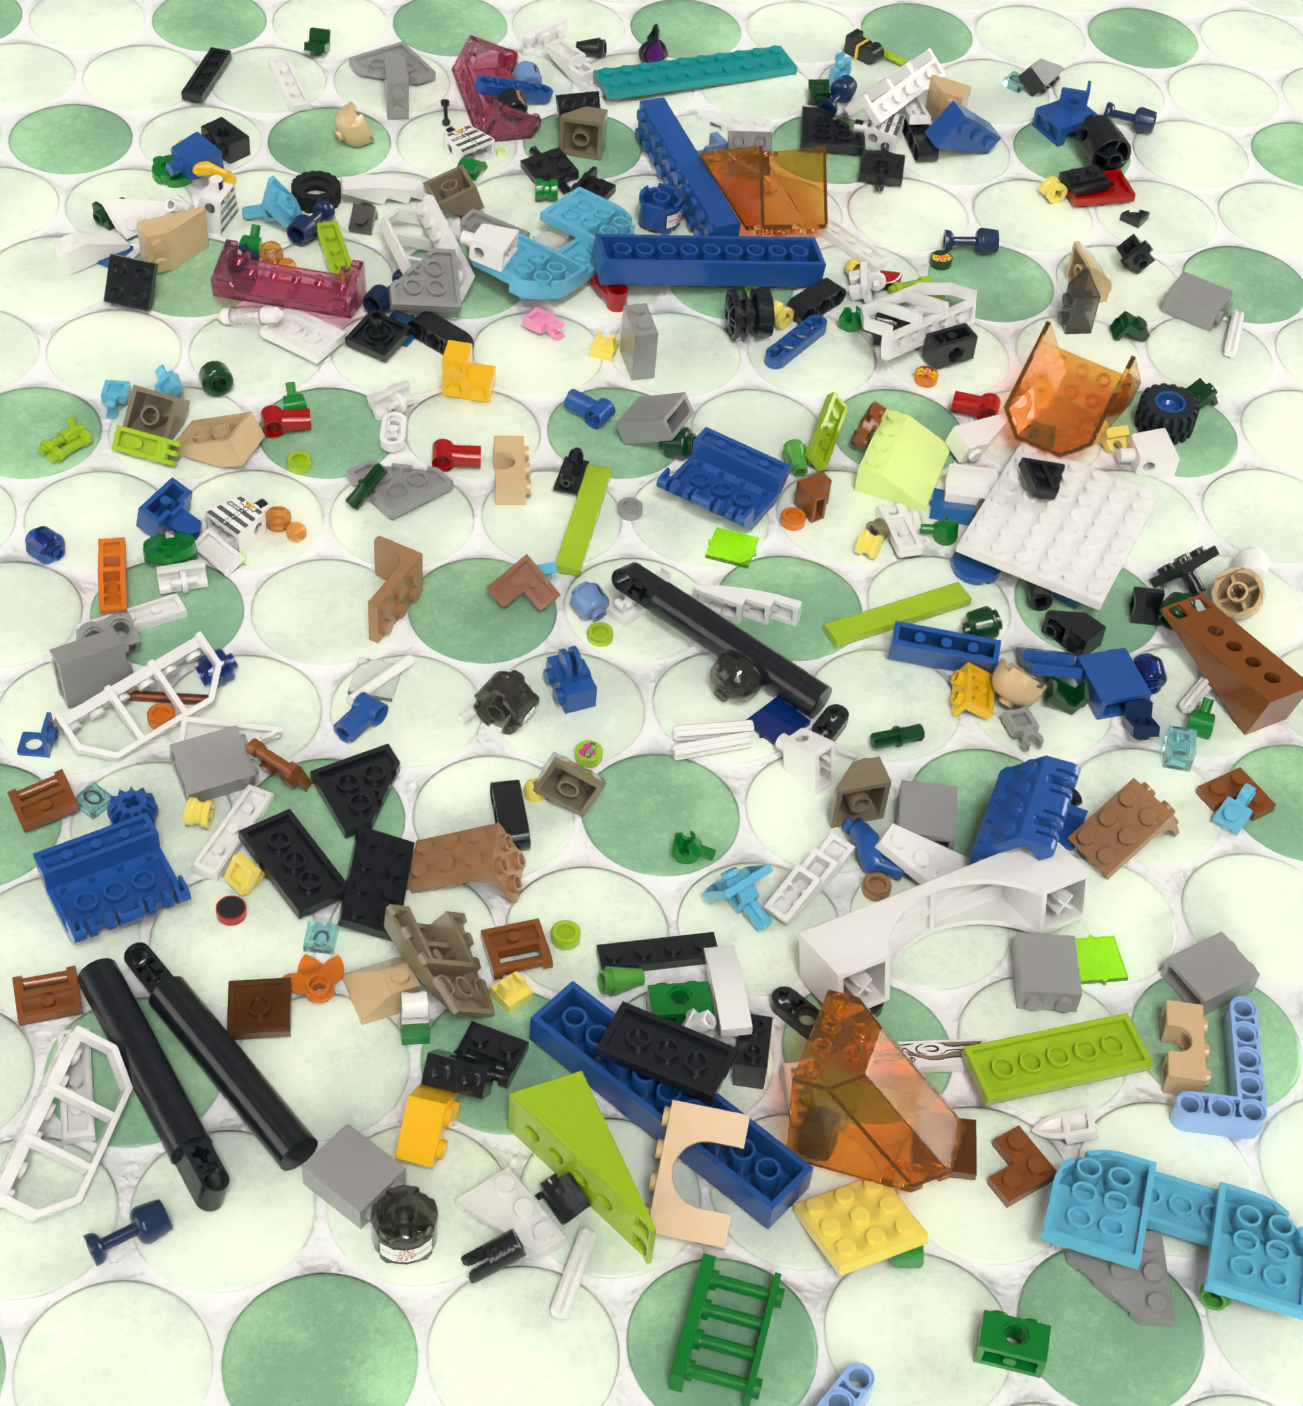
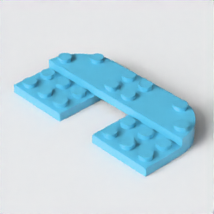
M579 186L540 212L541 221L567 233L569 236L575 237L573 241L560 250L555 251L519 233L517 251L502 272L473 260L472 266L500 279L502 282L508 283L509 292L517 295L522 300H560L577 290L595 275L596 270L591 257L595 234H634L635 225L632 224V216L625 209Z
M1114 1150L1086 1151L1085 1156L1075 1160L1071 1157L1058 1169L1048 1194V1203L1040 1240L1138 1270L1142 1258L1146 1228L1209 1247L1204 1282L1205 1291L1303 1320V1227L1297 1228L1288 1218L1290 1212L1279 1203L1257 1192L1221 1181L1218 1188L1214 1189L1156 1171L1157 1162Z

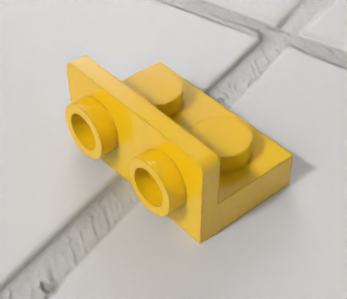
M967 662L960 670L957 669L951 677V715L957 717L966 709L988 720L994 714L993 674L970 662Z

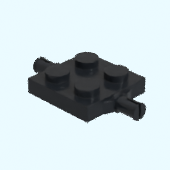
M885 142L881 144L880 150L863 149L858 180L866 183H876L875 190L878 191L880 187L879 192L884 190V184L901 187L905 155L889 152L890 145L886 143L885 148Z
M536 146L534 148L531 147L529 153L532 156L520 160L522 170L534 184L536 178H543L544 181L558 179V188L563 194H568L571 188L567 185V182L579 178V170L559 147L543 153Z

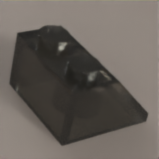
M1089 268L1083 269L1068 283L1066 293H1063V305L1061 311L1058 312L1057 320L1064 334H1090L1092 332L1101 296Z

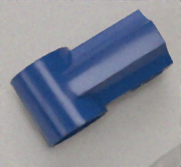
M571 389L564 400V407L583 416L588 426L593 429H599L615 415L614 405L606 398H600L597 401L575 389Z
M365 691L361 692L353 701L351 710L334 724V732L341 741L345 743L353 742L371 725H380L386 718L389 707Z

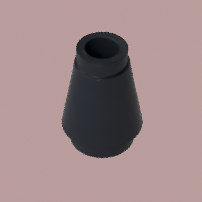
M601 37L576 42V48L585 53L586 56L596 58L606 56L607 43Z

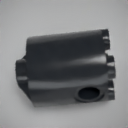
M1088 115L1074 136L1075 143L1091 165L1097 164L1102 171L1119 170L1130 158L1131 146L1113 120L1106 115Z

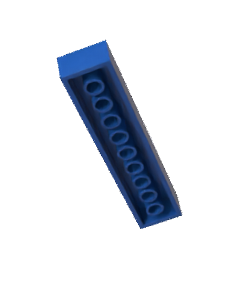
M665 98L641 100L639 110L636 113L638 128L635 129L636 140L641 143L643 152L647 153L651 165L657 171L658 177L662 179L664 184L678 188L679 194L684 197L682 216L687 222L688 229H691L693 234L698 236H739L741 222Z
M595 234L591 256L600 285L610 286L686 285L697 287L781 286L786 288H809L823 279L826 268L825 260L815 237Z
M574 981L569 983L530 1017L529 1039L571 1073L582 1071L590 1088L657 1141L658 1139L665 1140L667 1126L661 1125L665 1106L671 1107L672 1100L744 1114L720 1094H717L713 1104L596 1056V1048L615 1013ZM751 1118L749 1119L744 1150L714 1143H697L685 1149L678 1157L768 1230L809 1189L814 1167Z

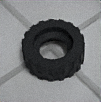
M313 170L303 172L292 180L291 194L297 199L301 211L313 214V206L320 199L330 202L334 209L339 207L341 203V184L335 175H331L329 172ZM309 191H324L325 193H322V194H310V193H307V192H309Z

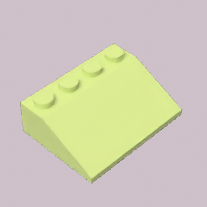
M886 409L881 418L882 421L875 431L859 465L854 491L895 503L901 502L903 505L926 511L951 450L942 439L911 416Z

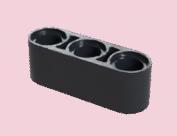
M905 118L903 136L914 161H937L939 158V148H935L924 133L930 125H909Z
M826 277L793 296L788 301L786 307L794 310L793 319L801 323L811 315L822 316L840 305L846 296V289Z
M424 311L407 324L412 328L411 336L442 355H444L448 340L471 343L472 349L474 348V340L469 333L433 312Z
M520 780L490 782V796L495 823H500L506 833L510 834L512 841L519 850L530 849V831Z

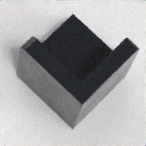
M1134 587L1128 604L1130 623L1160 626L1158 607L1163 602L1165 591L1163 589Z

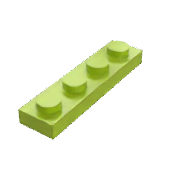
M337 221L316 223L318 228L316 236L333 286L357 283L356 273Z
M835 391L826 396L804 454L808 462L818 472L827 469L849 409Z

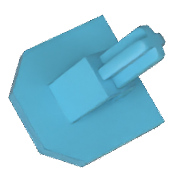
M274 175L268 178L262 204L242 208L244 219L264 217L265 222L277 221L285 229L288 228L297 215L302 214L297 199Z
M770 864L752 865L739 870L737 867L730 868L721 873L722 878L705 889L703 892L706 901L728 899L738 914L744 912L756 929L763 931L771 925L772 920L757 901L760 895L754 883L772 873L773 870Z

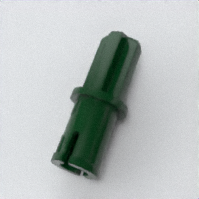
M380 463L375 464L363 480H358L359 484L345 501L352 508L359 510L370 494L375 493L374 488L387 474L388 470Z
M921 724L906 727L893 726L891 730L872 733L870 735V744L878 749L894 745L902 747L905 743L923 741L925 738L924 728Z

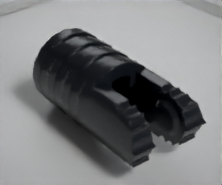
M1026 581L1030 607L1036 611L1047 610L1053 602L1051 591Z
M512 1228L464 1254L461 1261L463 1265L472 1266L486 1258L489 1259V1261L469 1272L468 1277L472 1284L525 1257L526 1251L517 1233Z

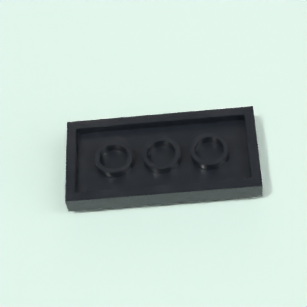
M287 809L238 831L239 840L298 919L342 900L346 881L291 809Z
M359 825L355 834L337 923L338 926L393 942L384 928L385 911L389 904L404 906L415 842Z
M622 1001L596 1048V1056L711 1104H713L738 1053V1048L624 1001Z

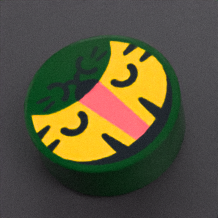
M936 250L931 253L929 263L934 269L947 270L951 267L953 257L947 251Z

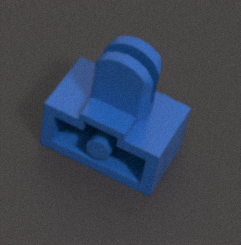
M172 477L138 508L136 526L151 537L164 534L167 530H170L173 533L190 534L197 540L200 536L202 522L188 512L193 492Z
M571 646L568 648V651L565 648L559 649L558 655L547 657L546 669L543 670L544 680L547 685H551L554 700L557 705H561L564 713L567 714L595 707L597 687L584 658H581L578 648Z

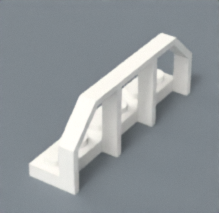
M929 48L883 78L843 107L842 110L847 117H851L864 109L876 127L927 90L932 74L944 77L946 73Z
M425 194L422 202L418 204L417 212L395 208L383 216L379 227L403 275L408 268L415 262H419L422 258L406 255L401 245L427 251L432 248L455 249L462 303L475 275L434 196ZM398 220L420 226L423 224L429 238L394 231L390 223Z
M919 282L862 305L860 313L864 330L882 335L881 358L890 360L923 346L927 333L966 323L968 326L975 323L977 290L952 282ZM928 295H951L965 301L949 307V302ZM908 302L936 311L937 313L922 319L923 313L899 306L898 304ZM879 312L910 322L911 324L893 331V325L869 318V316Z
M200 631L191 640L155 661L153 659L148 661L145 667L112 686L104 687L102 692L63 715H56L53 721L54 727H58V736L64 734L76 753L117 762L180 724L182 716L191 717L213 704L222 662ZM203 650L214 667L208 698L187 710L166 677L178 670L177 666L184 661L189 664L201 656L200 652ZM156 679L180 715L143 736L122 703L126 702L130 698L129 694L139 689L142 692L154 684L153 680ZM113 705L136 739L135 742L122 750L113 752L82 745L73 732L82 727L81 722L88 718H91V720L99 718L106 713L105 708Z
M78 1025L61 1040L0 1167V1208L7 1209L33 1222L76 1207L81 1203L133 1089L117 1045ZM80 1042L107 1055L120 1089V1095L112 1111L65 1088L69 1076L65 1073L69 1065L74 1066L82 1052V1049L78 1047ZM54 1097L106 1122L89 1163L41 1139L43 1132L39 1131L43 1120L46 1122L49 1120L56 1107V1104L52 1102ZM29 1149L35 1150L83 1174L73 1198L38 1210L13 1199L15 1190L11 1189L15 1178L20 1179L29 1164V1161L25 1159Z

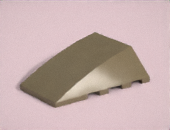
M389 904L385 911L384 928L413 973L432 995L454 1015L494 1016L495 1011L486 981L478 976L477 971L481 969L479 958H473L470 947L474 944L472 935L468 932L465 933L463 926L467 923L465 913L446 911L431 924H422L416 922L409 906Z

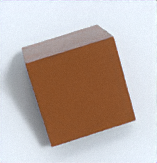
M823 471L797 481L794 505L805 512L806 518L811 523L824 518L826 504H828L832 480Z

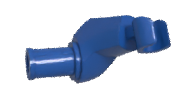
M847 816L842 825V830L851 836L861 867L868 873H876L878 871L900 881L904 871L875 848L880 839L878 833L868 823L863 822L862 818L857 817L853 821Z

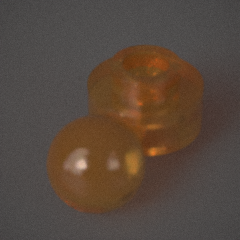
M267 241L261 245L259 255L264 264L268 266L278 265L280 273L285 276L293 275L296 272V262L291 258H283V250L279 243ZM270 253H276L273 258L268 257Z
M274 506L266 511V527L273 532L286 531L288 539L292 542H301L305 539L307 535L306 527L300 522H291V513L287 508Z

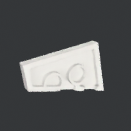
M893 823L885 830L875 845L876 849L920 885L966 867L970 862V858Z
M509 1167L455 1199L454 1207L462 1212H469L478 1218V1222L487 1228L492 1227L501 1234L513 1228L522 1242L526 1254L537 1261L544 1259L566 1244L565 1235Z

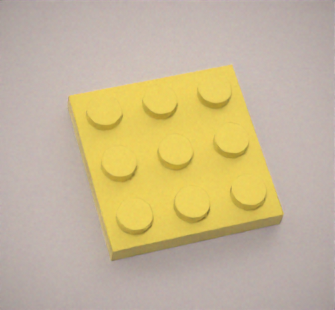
M881 1173L794 1204L795 1216L839 1276L928 1244L927 1231Z

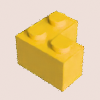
M448 340L442 358V396L490 403L495 388L496 366L472 363L471 343Z
M420 1084L408 1095L395 1159L431 1168L439 1159H444L448 1146V1140L444 1139L445 1130L451 1127L453 1121H457L460 1113L461 1102L457 1101L458 1093Z

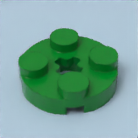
M172 155L156 156L153 158L152 177L157 184L162 185L161 182L167 183L170 188H180L193 182V180H189L181 172L174 176L168 173L166 163L173 161Z
M174 533L175 538H166L165 534L153 536L143 543L144 561L147 563H162V566L178 564L179 561L195 558L197 556L195 539L192 535L186 533Z

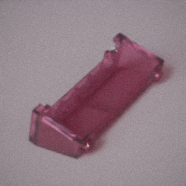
M469 35L451 70L472 126L494 138L495 142L532 139L535 132L541 127L542 121L538 113L531 115L508 107L498 101V97L482 95L474 89L476 78L479 75L514 80L512 72L518 64L514 51Z
M228 239L225 241L210 279L213 296L350 319L362 306L363 297L367 293L364 261L352 260L350 268L341 267L340 274L252 260L250 251L243 253L237 247L238 241Z

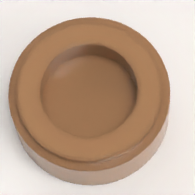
M870 873L863 880L862 893L867 899L878 902L889 897L892 883L882 873Z

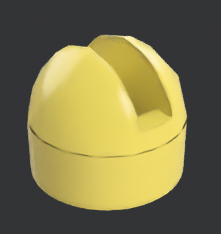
M850 259L845 263V272L848 276L849 271L860 270L861 261Z
M538 778L529 779L524 785V798L532 803H539L545 799L544 796L533 791Z

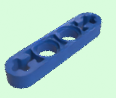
M485 75L477 76L474 84L475 91L482 95L499 97L505 89L514 88L524 93L526 101L543 104L549 103L553 95V90L544 84Z
M816 314L807 317L766 350L765 365L771 369H781L826 333V318ZM798 335H805L807 337L803 338L799 337ZM784 346H792V347H794V348L791 349V348H786V347H784Z

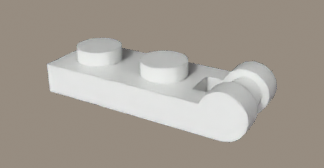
M561 15L524 33L523 42L525 46H523V55L532 57L536 51L544 48V44L566 37L568 18Z
M900 502L894 503L889 507H886V505L876 506V517L886 521L890 531L889 539L898 558L922 555L924 547L903 504Z

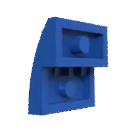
M1026 647L1016 648V654L1021 666L1030 674L1082 679L1083 669L1074 666L1076 656L1074 654Z

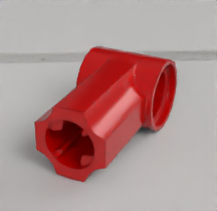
M595 273L591 277L590 283L607 301V309L612 312H623V306L627 305V285H600L597 273Z
M955 391L951 411L975 416L977 420L998 415L1001 400L994 393H985L982 396Z
M276 405L264 407L261 410L263 434L269 438H278L288 431L311 430L310 408L282 410Z
M438 439L432 445V467H438L442 472H448L453 467H481V446L454 445L448 439Z

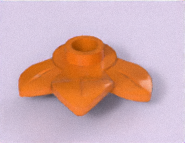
M305 954L298 965V973H289L284 975L283 978L291 977L293 993L305 995L313 1003H323L334 995L335 984L344 975V964L338 955L330 958L323 964L310 955Z

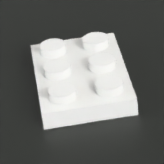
M291 305L282 310L284 316L279 323L265 324L260 328L261 337L316 364L340 346L346 337L345 331Z

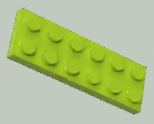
M1128 1013L965 1046L961 1052L985 1106L1149 1071L1153 1066V1062Z

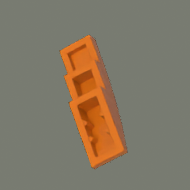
M125 537L98 539L99 613L127 612Z

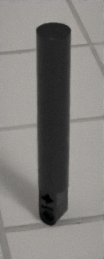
M636 562L620 567L612 573V583L617 590L806 716L813 719L825 707L832 693L830 686L672 583L666 582Z
M138 942L130 945L124 953V961L150 994L149 1005L282 1170H293L305 1163L315 1152L318 1145L317 1139L186 980L181 976H173L147 944Z
M102 958L89 963L78 974L77 982L107 1040L117 1045L133 1090L170 1161L177 1167L195 1204L204 1211L218 1210L223 1205L230 1178L212 1145V1140L116 961L110 958Z

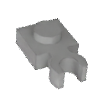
M1028 707L1003 712L1001 720L1013 739L1021 738V747L1025 752L1029 751L1030 742L1035 743L1038 749L1042 748L1044 739L1038 733L1040 726Z

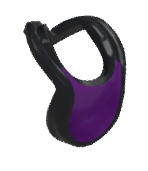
M658 24L653 26L652 31L647 36L648 41L639 48L638 55L642 63L659 62L668 56L665 44L659 39L660 29Z

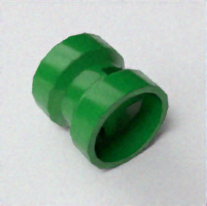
M536 178L535 201H542L543 199L557 201L558 179L544 181L543 178Z

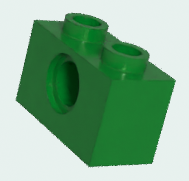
M688 981L686 983H657L655 985H648L646 996L647 1011L680 1025L685 1021L687 1011L692 1008L698 1013L709 1010L713 1014L709 982Z
M984 1310L978 1325L973 1362L1040 1378L1047 1363L1051 1326L1042 1324L1040 1321L1032 1318L1021 1319L1009 1316L1007 1313L999 1310ZM1007 1338H1013L1019 1344L1011 1343Z

